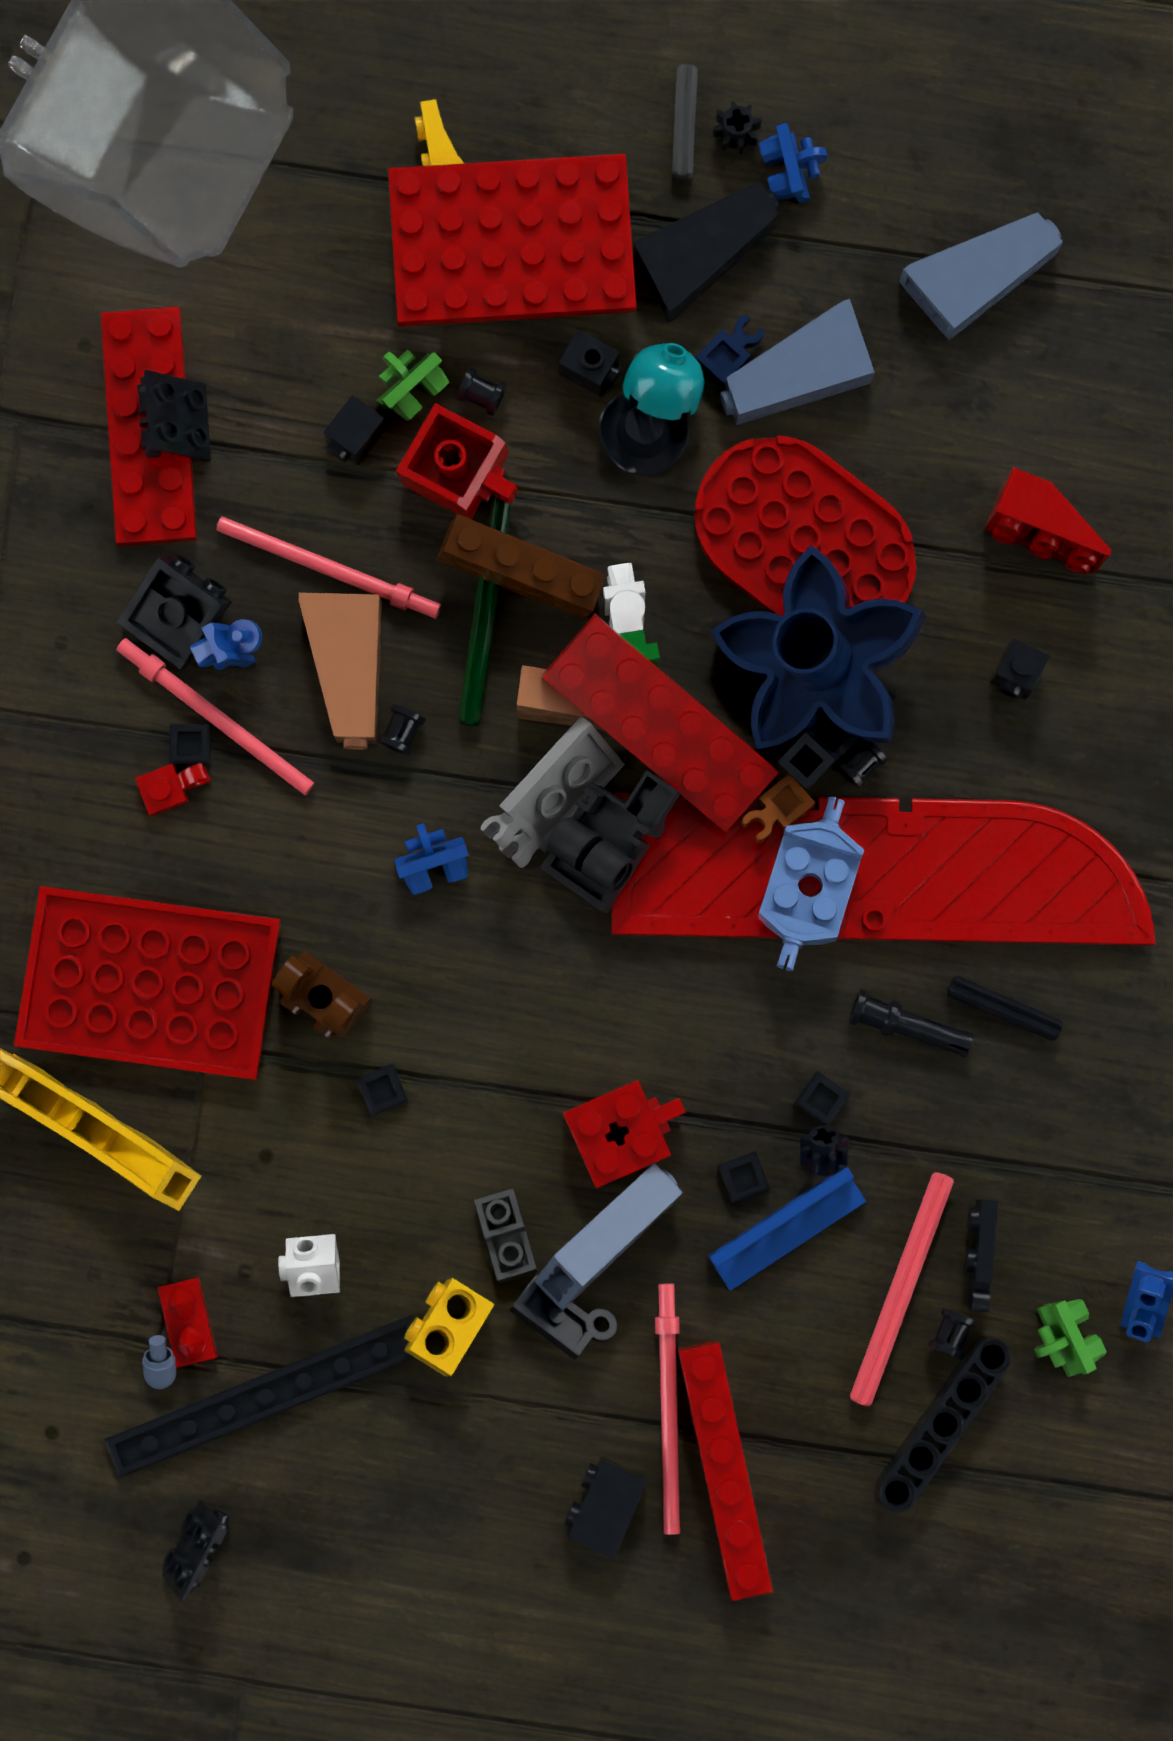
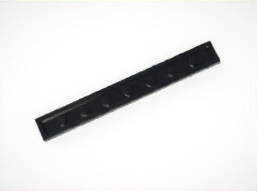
M412 1314L104 1439L118 1477H124L414 1359L415 1357L404 1351L409 1342L404 1339V1336L414 1321Z

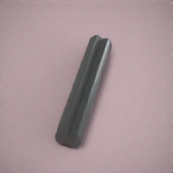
M686 64L679 65L676 73L672 177L677 180H689L693 175L698 69L694 65Z

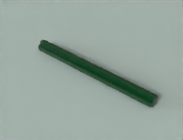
M491 496L486 526L507 534L511 505ZM478 578L458 717L459 723L466 726H478L480 724L499 593V585Z

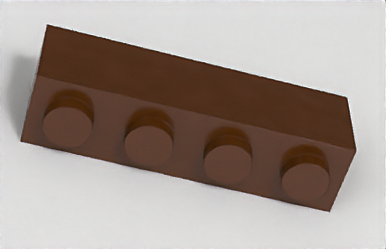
M459 514L449 524L436 559L439 562L580 619H585L593 612L606 578V574Z

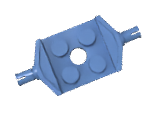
M836 797L828 798L823 820H820V822L786 826L759 911L758 918L767 928L783 939L782 943L784 945L776 966L783 969L786 958H789L786 967L787 971L794 970L799 949H802L803 945H823L837 940L864 849L839 828L838 822L845 801L839 799L834 810ZM805 877L816 878L821 885V892L813 897L805 896L799 890L798 884L800 880Z

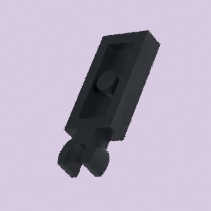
M976 1199V1207H970L968 1212L967 1228L968 1231L973 1232L972 1248H966L964 1271L970 1273L969 1310L989 1312L998 1201Z

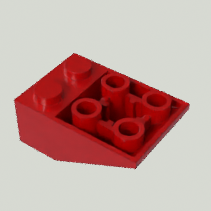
M1013 467L1000 488L984 530L992 533L991 537L1000 543L1014 545L1015 542L1028 547L1029 553L1038 558L1050 560L1053 557L1066 562L1065 566L1073 572L1079 574L1091 572L1095 574L1109 558L1112 550L1052 482Z

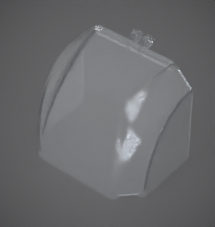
M71 0L45 48L26 35L22 37L19 43L20 46L29 55L38 59L35 67L32 68L26 61L14 55L8 63L9 68L27 81L0 129V154L4 176L57 214L98 236L143 256L181 268L187 266L189 261L204 256L214 257L220 255L294 119L293 107L287 106L285 76L291 75L290 62L231 0Z

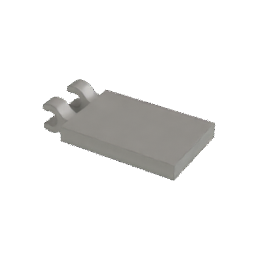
M580 716L499 805L504 813L489 817L483 822L480 829L488 838L491 839L493 837V840L499 845L500 851L507 858L512 856L511 859L520 868H523L529 863L532 855L538 848L544 853L547 851V842L551 833L563 819L574 815L578 808L575 805L577 800L589 802L591 798L583 793L585 787L590 788L593 783L605 787L625 764L594 726ZM521 829L522 833L515 835Z

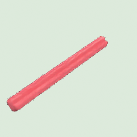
M934 1172L930 1178L851 1391L850 1399L858 1404L870 1406L874 1400L948 1200L954 1180L942 1173Z

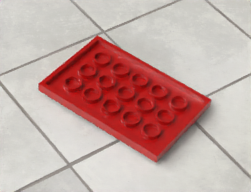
M626 154L388 168L398 327L636 312Z
M40 886L14 1046L257 1080L281 920Z

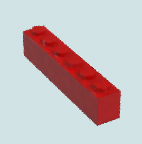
M718 1340L677 1348L729 1594L732 1601L771 1593L773 1592L720 1343Z

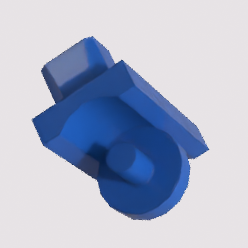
M788 123L776 126L777 135L759 142L765 165L770 166L784 161L787 170L786 172L768 177L770 190L775 195L777 201L794 197L800 204L810 201L811 198L803 169L807 168L810 179L819 177L818 165L828 159L826 149L824 147H814L812 138L806 137L800 140L802 151L799 152L795 134L790 132Z
M240 619L231 625L211 622L202 627L205 638L190 646L197 664L201 668H207L210 665H213L218 670H223L228 666L249 667L256 663L255 657L251 653H254L259 648L262 642V633L257 623L252 620Z
M424 823L416 825L419 837L405 841L408 853L421 848L424 849L394 859L399 879L404 878L413 895L433 888L427 870L440 865L443 866L448 882H455L468 877L465 857L469 856L463 837L432 846L446 840L444 831L440 829L427 833Z
M1137 1262L1120 1326L1127 1328L1126 1335L1128 1337L1144 1342H1150L1152 1336L1161 1337L1173 1295L1172 1271L1163 1272L1155 1270L1146 1263Z

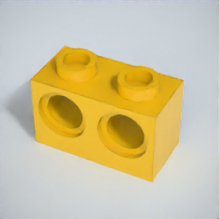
M454 1278L446 1280L444 1285L437 1282L425 1302L430 1305L429 1310L422 1320L418 1317L415 1318L404 1336V1339L409 1341L404 1351L443 1376H452L495 1305ZM452 1296H458L465 1302L466 1311L460 1319L452 1318L447 1311V1302ZM432 1331L440 1333L444 1338V1348L438 1355L428 1352L425 1346V1339Z

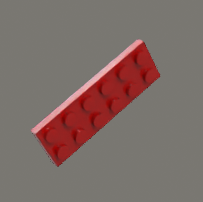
M178 306L101 313L116 544L118 547L198 541L192 458L161 452L162 456L158 458H147L145 451L141 450V431L148 428L139 426V421L147 417L141 416L138 413L140 404L137 385L141 384L140 378L144 377V371L149 370L186 379L181 309Z
M596 614L591 617L542 674V678L666 783L681 792L685 799L724 832L731 828L779 773L776 767Z

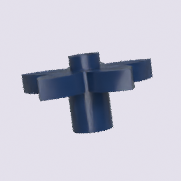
M810 545L794 563L786 578L783 591L784 615L780 616L765 611L746 612L727 619L711 630L721 651L733 663L752 676L766 679L755 696L751 714V729L756 750L761 754L785 750L793 746L805 732L809 731L820 720L822 713H826L839 729L851 737L866 742L892 743L895 725L893 702L886 687L873 671L895 662L907 652L916 640L926 617L921 609L901 601L889 599L867 600L850 608L849 593L843 578L831 561Z

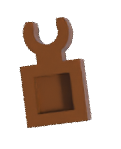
M789 773L759 797L758 803L763 810H754L747 813L742 820L741 826L745 829L753 822L762 824L764 830L755 838L757 844H761L770 837L772 827L775 824L785 832L786 826L795 824L815 807L816 802Z

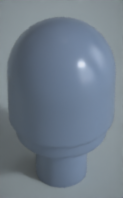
M161 1335L152 1336L149 1339V1349L144 1353L142 1359L143 1375L150 1387L165 1389L176 1378V1359L173 1356L172 1350L166 1347L165 1337Z

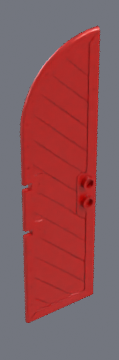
M614 792V795L626 802L631 793ZM680 794L666 816L664 822L666 829L660 839L646 835L642 838L650 844V847L612 905V935L782 939L767 928L758 918L784 831L775 824L772 827L770 837L765 842L757 844L755 838L764 830L762 824L753 822L745 829L741 826L742 820L747 813L754 810H763L758 803V799L762 795H759L731 828L724 832ZM819 796L818 810H810L793 825L823 820L829 797ZM836 797L834 810L839 799L845 801L838 822L839 828L864 849L837 940L1156 945L1150 907L1144 890L1130 865L1120 852L1098 831L1063 811L1024 801L911 798V812H899V798ZM805 877L798 884L799 890L805 896L813 897L821 892V885L816 878Z

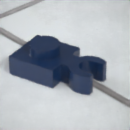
M747 314L737 320L732 336L722 329L695 356L701 368L722 387L725 386L728 376L750 361L751 355L745 349L756 347L764 337L765 331L762 328L753 336H748L743 332L742 329L747 326L750 320Z

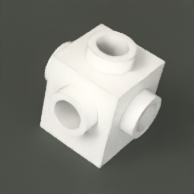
M335 1234L287 1238L286 1256H279L278 1263L280 1280H288L290 1296H311L340 1292V1260Z

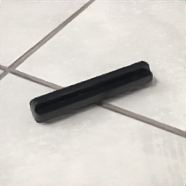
M960 976L953 977L947 989L949 997L1048 1040H1056L1061 1033L1063 1022L1060 1019Z

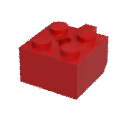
M437 403L434 404L396 469L402 486L455 514L472 519L482 500L488 502L492 496L511 505L519 492L517 485L503 478L505 470L501 467L509 455L506 442L496 434ZM457 458L460 460L457 465L446 466L447 462L454 463Z
M636 1080L564 1112L563 1115L594 1186L598 1188L671 1156L662 1134L671 1131L667 1123L668 1120L686 1113L680 1098L661 1106L656 1097L647 1100L639 1080ZM616 1123L619 1128H627L628 1134L623 1137L625 1144L618 1146L615 1141L608 1142L605 1135L610 1132V1124Z

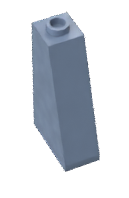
M1037 212L909 264L903 269L899 283L944 336L950 340L1056 256L1063 241L1057 226L1049 219L1044 220Z
M850 299L838 303L726 378L725 391L720 392L721 402L726 415L733 414L736 425L871 383L875 372Z
M654 1163L551 1258L534 1280L535 1283L563 1311L681 1196L683 1192L678 1188L675 1178L669 1172L661 1170Z

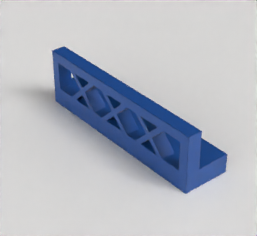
M848 1167L840 1168L835 1174L826 1177L707 1255L730 1291L866 1202L864 1196L852 1180L854 1176Z

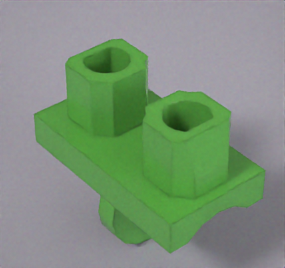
M406 350L399 358L391 352H387L382 359L388 368L379 375V378L386 385L396 376L399 380L382 394L376 402L383 410L391 409L401 419L409 421L422 408L421 404L409 392L414 386L420 383L433 397L449 384V380L443 370L438 366L442 361L435 352L427 353L412 368L407 370L406 367L415 359L409 350Z
M1082 1299L1068 1302L1064 1300L1045 1304L1037 1308L1036 1310L1044 1326L1038 1329L1043 1344L1034 1348L1036 1356L1043 1357L1049 1355L1055 1368L1063 1366L1067 1377L1080 1373L1084 1375L1096 1370L1097 1368L1094 1363L1103 1357L1107 1351L1101 1338L1096 1334L1083 1338L1077 1327L1078 1324L1089 1319V1312Z

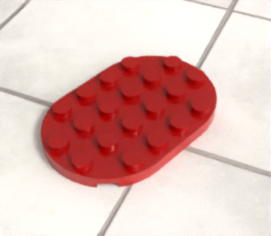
M777 435L772 438L755 440L752 438L736 444L725 451L706 472L697 493L694 512L695 529L699 544L709 562L723 577L768 612L780 616L784 615L783 591L786 578L794 563L810 545L826 556L843 578L849 593L850 608L864 601L874 599H889L906 603L914 585L917 567L913 538L907 524L896 509L885 499L815 446L787 436Z

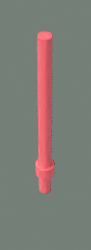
M223 516L217 524L216 531L369 593L377 594L389 600L391 606L406 611L409 608L434 619L438 617L442 604L413 593V588L403 584L392 585Z
M124 638L117 646L116 651L140 668L139 673L151 683L157 681L303 795H307L315 784L313 781L165 668L166 663L154 654L149 656L127 638Z
M663 1283L658 1284L659 1316L655 1317V1334H659L663 1525L664 1534L674 1535L680 1534L676 1334L680 1333L679 1316H675L674 1284Z

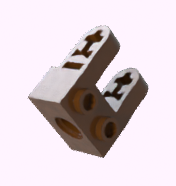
M305 950L299 958L292 955L279 970L272 982L275 990L283 995L279 1003L297 1016L304 1010L316 1020L312 1027L330 1040H332L335 1034L345 1039L372 1002L370 997ZM320 987L329 988L333 995L331 1004L324 1009H316L311 1002L313 992Z

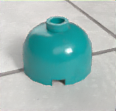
M664 343L650 345L635 355L626 372L622 386L625 397L629 400L631 394L634 399L639 401L637 409L656 418L678 420L681 419L682 413L690 411L691 416L696 412L703 394L705 382L701 365L691 353L679 344Z

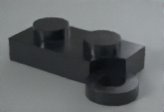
M537 1275L534 1276L509 1310L574 1360L578 1358L590 1340L595 1342L608 1341L617 1330L615 1316L606 1309L598 1308L587 1314L571 1302L562 1311L535 1283L534 1280L538 1277ZM595 1319H602L606 1322L607 1330L605 1332H599L594 1328Z

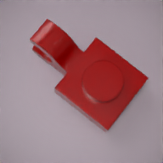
M172 763L135 778L148 814L151 817L189 803L185 791L211 781L206 766H203L202 763L186 768L179 774L176 766Z

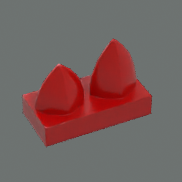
M200 1277L157 1287L171 1349L176 1359V1368L217 1358L218 1354Z

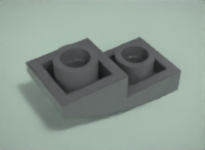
M514 1189L474 1200L498 1283L538 1272Z

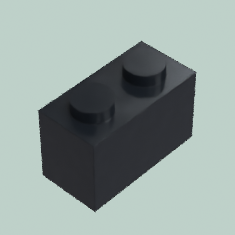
M602 1456L598 1465L590 1463L581 1483L582 1487L587 1488L582 1502L579 1504L573 1501L564 1525L570 1527L568 1538L614 1559L647 1483L646 1476Z

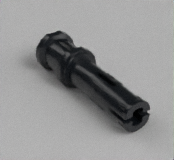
M863 989L858 991L849 1016L850 1024L856 1025L859 1022L880 1029L881 1034L885 1036H892L895 1032L925 1044L953 1052L964 1058L968 1055V1049L970 1050L974 1038V1033L960 1030L902 1010V1005L899 1002L892 1000L888 1003L867 995V991Z

